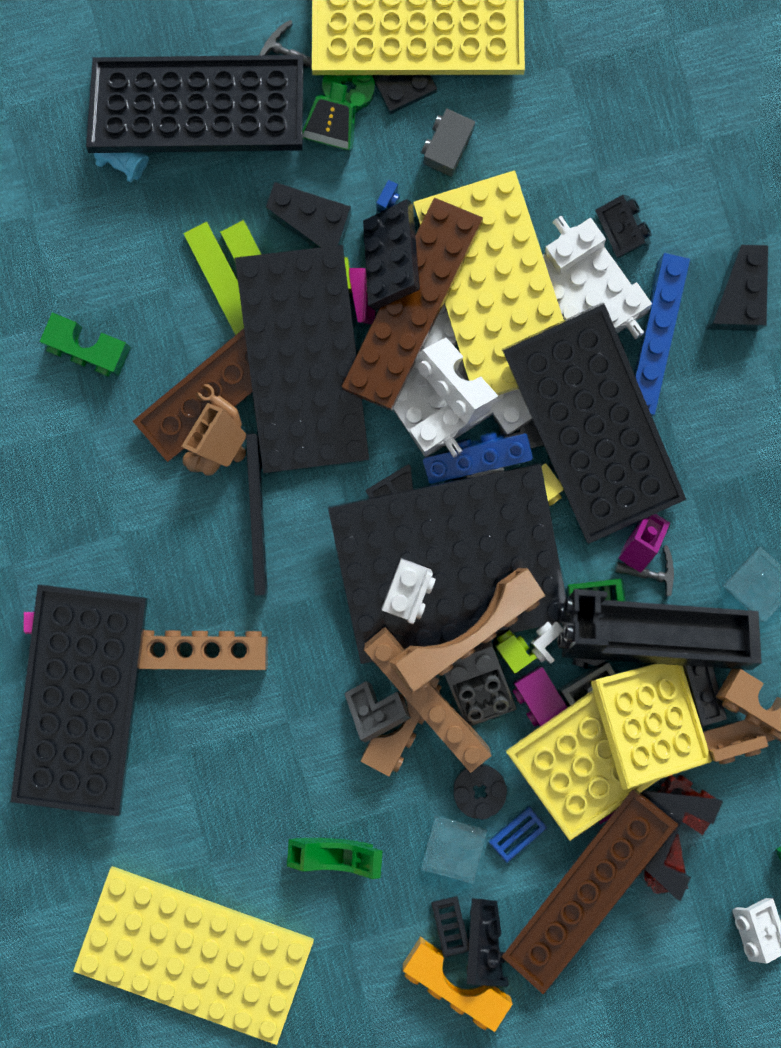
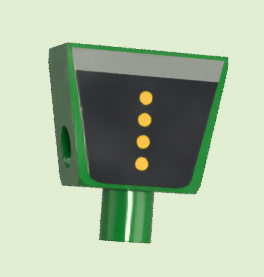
M332 82L329 97L316 96L303 128V139L348 151L353 148L356 105L344 101L348 86Z

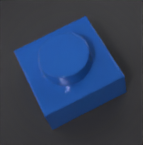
M390 180L387 181L376 202L377 211L381 212L398 203L400 195L397 194L398 184Z

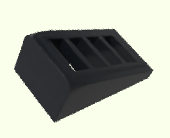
M458 896L431 902L443 957L469 952V943ZM454 906L455 911L439 914L438 909ZM457 918L456 923L442 926L441 920ZM459 928V934L444 936V931ZM462 940V945L447 948V942Z

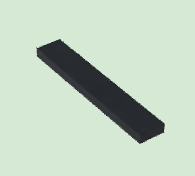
M246 434L255 595H267L259 437L256 434Z

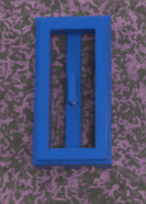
M528 806L493 836L489 843L507 863L547 829V826ZM529 815L532 817L501 845L497 844ZM533 824H538L537 828H535L529 835H527L507 854L504 852V850L510 844H512L518 837H520L525 831H527Z

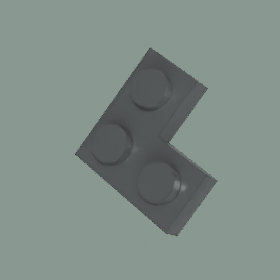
M366 681L344 693L359 738L365 743L411 718L404 697L399 692L378 702L372 684Z

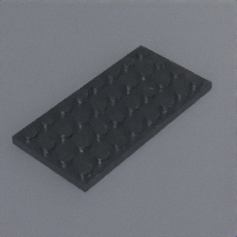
M303 55L93 57L86 141L88 153L303 151Z
M343 245L235 257L263 473L369 460L362 398L342 389V385L356 358Z
M605 303L597 304L501 349L588 544L686 500Z
M43 584L38 585L11 802L112 816L121 815L148 598Z

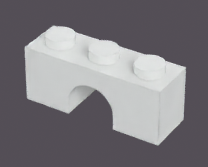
M444 338L423 349L415 367L433 386L437 394L453 409L454 413L467 425L488 413L498 395L482 377L473 381H466L455 374L463 356L447 338Z

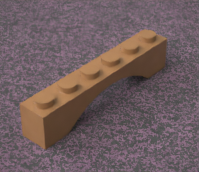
M518 568L497 583L494 596L487 610L479 621L466 633L454 640L439 645L425 647L410 646L390 660L389 664L406 689L413 692L415 690L417 692L422 691L431 684L430 679L437 674L443 675L453 668L452 663L459 658L465 659L475 652L474 647L481 642L487 643L495 638L497 635L496 631L500 628L513 625L518 620L517 616L519 614L536 608L540 604L539 600L545 594L528 568Z
M384 627L365 643L364 651L471 773L492 756L489 746L473 727L448 704L432 684L419 692L417 690L413 692L405 688L389 664L390 660L405 649L389 630Z

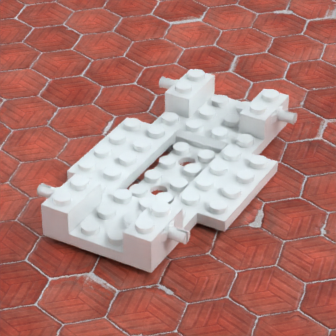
M559 216L558 219L556 218L553 224L561 235L557 240L546 246L543 258L563 319L565 320L603 302L617 333L627 327L634 339L643 335L644 331L636 321L649 313L652 303L637 282L631 285L604 247L606 238L596 224L589 218L582 224L570 228L562 216ZM443 304L422 350L444 338H447L453 346L457 345L445 304ZM461 361L455 374L459 378L468 381L463 362ZM415 364L393 408L425 457L430 456L445 445L452 456L456 457L457 453L460 454L463 450L455 439L491 415L495 417L507 436L532 421L520 390L517 389L498 395L488 413L466 425L454 413L447 402L437 394L426 378L419 373Z

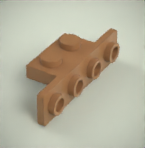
M745 719L703 731L711 760L719 761V764L735 761V756L745 754L746 757L760 754L762 748L768 747V741L775 740L767 734L769 731L762 725L756 727Z

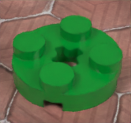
M324 75L322 81L324 96L329 97L332 82L343 84L350 81L356 88L350 89L349 93H346L344 101L356 105L355 113H358V110L366 108L371 103L375 92V83L372 75Z

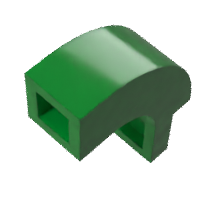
M294 838L288 840L287 867L303 872L315 870L345 871L370 879L381 878L383 850L373 848V844L346 839Z

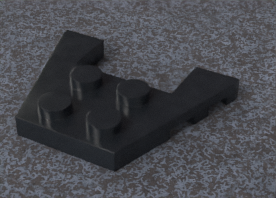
M644 790L641 794L678 824V827L644 869L670 894L681 901L691 876L666 865L665 861L686 812L714 824L723 800Z

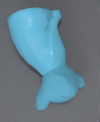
M143 152L94 153L97 166L103 167L109 162L114 169L125 173L127 181L131 183L134 179L138 180L142 176V172L149 162V156Z

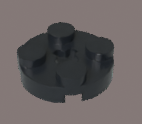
M481 764L471 773L465 767L457 775L453 786V796L458 808L471 818L488 819L497 814L506 801L507 787L502 775L495 768L487 764ZM482 784L485 785L486 796L474 797V786L480 787Z

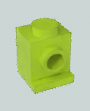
M510 630L497 638L499 643L495 645V648L513 673H517L537 659L534 653L527 654L526 651L530 648L521 636L516 638Z

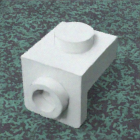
M546 622L536 631L538 636L530 642L535 647L532 653L541 662L546 660L551 664L555 661L545 650V647L558 637L560 632H563V628L558 622H554L552 625Z

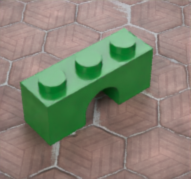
M53 312L51 313L39 341L47 347L46 352L61 357L62 353L71 356L70 361L82 367H85L86 363L96 367L95 372L110 377L111 373L119 376L131 348L126 342L101 332L95 345L89 348H82L78 341L82 326L75 321Z

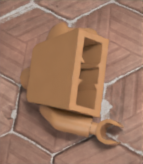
M204 384L202 388L208 391V396L203 397L199 392L195 393V396L201 402L210 401L212 404H206L181 447L190 451L183 457L184 466L191 472H203L206 476H210L216 473L221 465L227 467L231 464L232 460L240 462L244 459L246 450L241 445L246 439V433L241 428L242 423L237 408L221 396L216 397L212 386Z

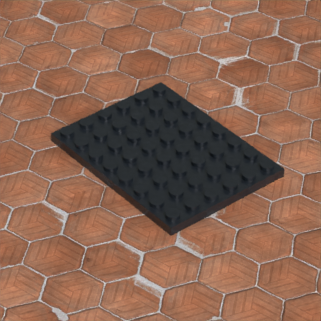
M540 463L328 507L361 664L374 662L364 651V646L367 641L384 627L389 630L404 649L410 646L425 647L439 645L454 640L466 633L479 621L487 610L494 596L497 583L518 568H528L545 596L539 600L540 604L536 608L519 614L517 616L518 620L513 625L506 628L503 626L496 631V636L502 635L508 630L514 633L542 627L546 622H549L551 625L554 622H558V609L565 602L566 595ZM401 558L431 569L433 573L432 578H435L431 593H425L422 603H425L423 614L420 619H415L414 624L408 623L407 619L382 611L384 600Z

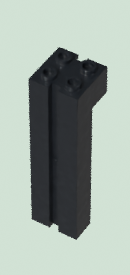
M574 589L558 609V622H562L563 632H560L558 635V648L562 649L563 658L753 670L762 664L759 611L605 600L607 598V592L578 589Z

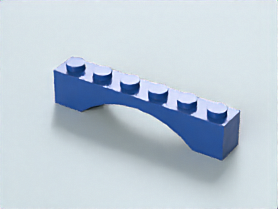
M663 253L657 262L650 300L652 305L648 313L645 332L634 370V375L651 416H654L690 262L689 258Z

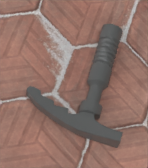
M292 20L285 22L272 33L259 55H268L271 51L278 55L280 53L283 55H303V53L294 49L288 50L282 47V44L276 43V40L280 39L281 34H284L287 29L292 27ZM304 54L303 64L305 67L312 69V57L310 58V56L308 57Z
M667 545L663 546L665 560L667 561L665 565L667 571L665 574L661 571H658V573L652 572L647 568L640 573L624 563H616L615 572L644 579L653 578L661 583L664 581V596L670 597L672 594L674 567L671 552Z

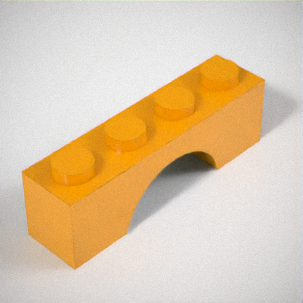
M420 937L403 962L404 976L416 985L420 982L428 988L427 991L436 999L441 1000V998L449 1001L451 1003L450 1007L461 1015L467 1013L473 1017V1022L483 1030L489 1028L495 1032L512 1006L511 997L496 986L481 985L473 989H463L453 985L446 978L442 970L444 960L442 951Z

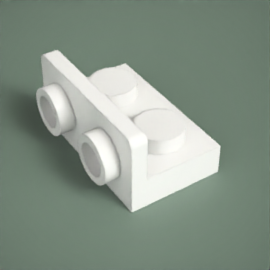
M401 558L384 600L382 611L407 619L408 623L414 624L416 618L420 619L425 608V603H422L425 593H431L435 578H432L433 573L431 569Z
M765 898L747 908L737 907L732 910L735 917V925L739 930L744 945V952L749 961L767 964L781 956V921L773 899Z

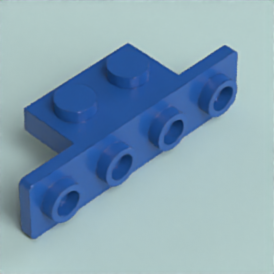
M496 432L480 436L481 440L471 442L470 438L459 440L457 444L463 452L457 453L456 457H453L449 451L423 459L428 481L430 484L531 461L533 455L527 434H520L505 438V434L497 436Z

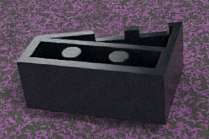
M274 182L266 205L268 215L294 235L299 236L312 248L342 245L352 215L351 206Z
M740 245L733 252L722 282V288L714 304L711 318L706 326L707 330L759 331L767 325L768 245Z

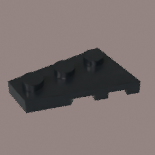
M472 898L467 984L509 987L508 977L503 976L502 963L506 962L501 957L504 952H501L499 949L498 939L502 932L498 903L494 900Z

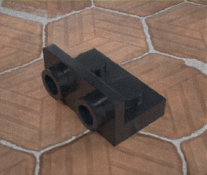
M621 195L595 210L617 258H621L641 246L651 244L649 239L651 231L645 221L641 222L638 215L640 208L634 198Z

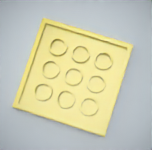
M653 664L591 681L622 790L712 762L682 665Z
M593 690L506 750L511 760L569 841L616 810L632 789L635 788L641 793L658 781L655 780L622 790Z

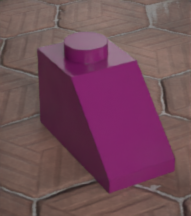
M657 514L640 520L627 539L618 559L641 573L658 553L670 522Z

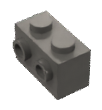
M446 108L443 117L438 115L432 130L436 132L432 140L427 139L421 151V154L424 155L423 164L452 177L474 132L475 121Z

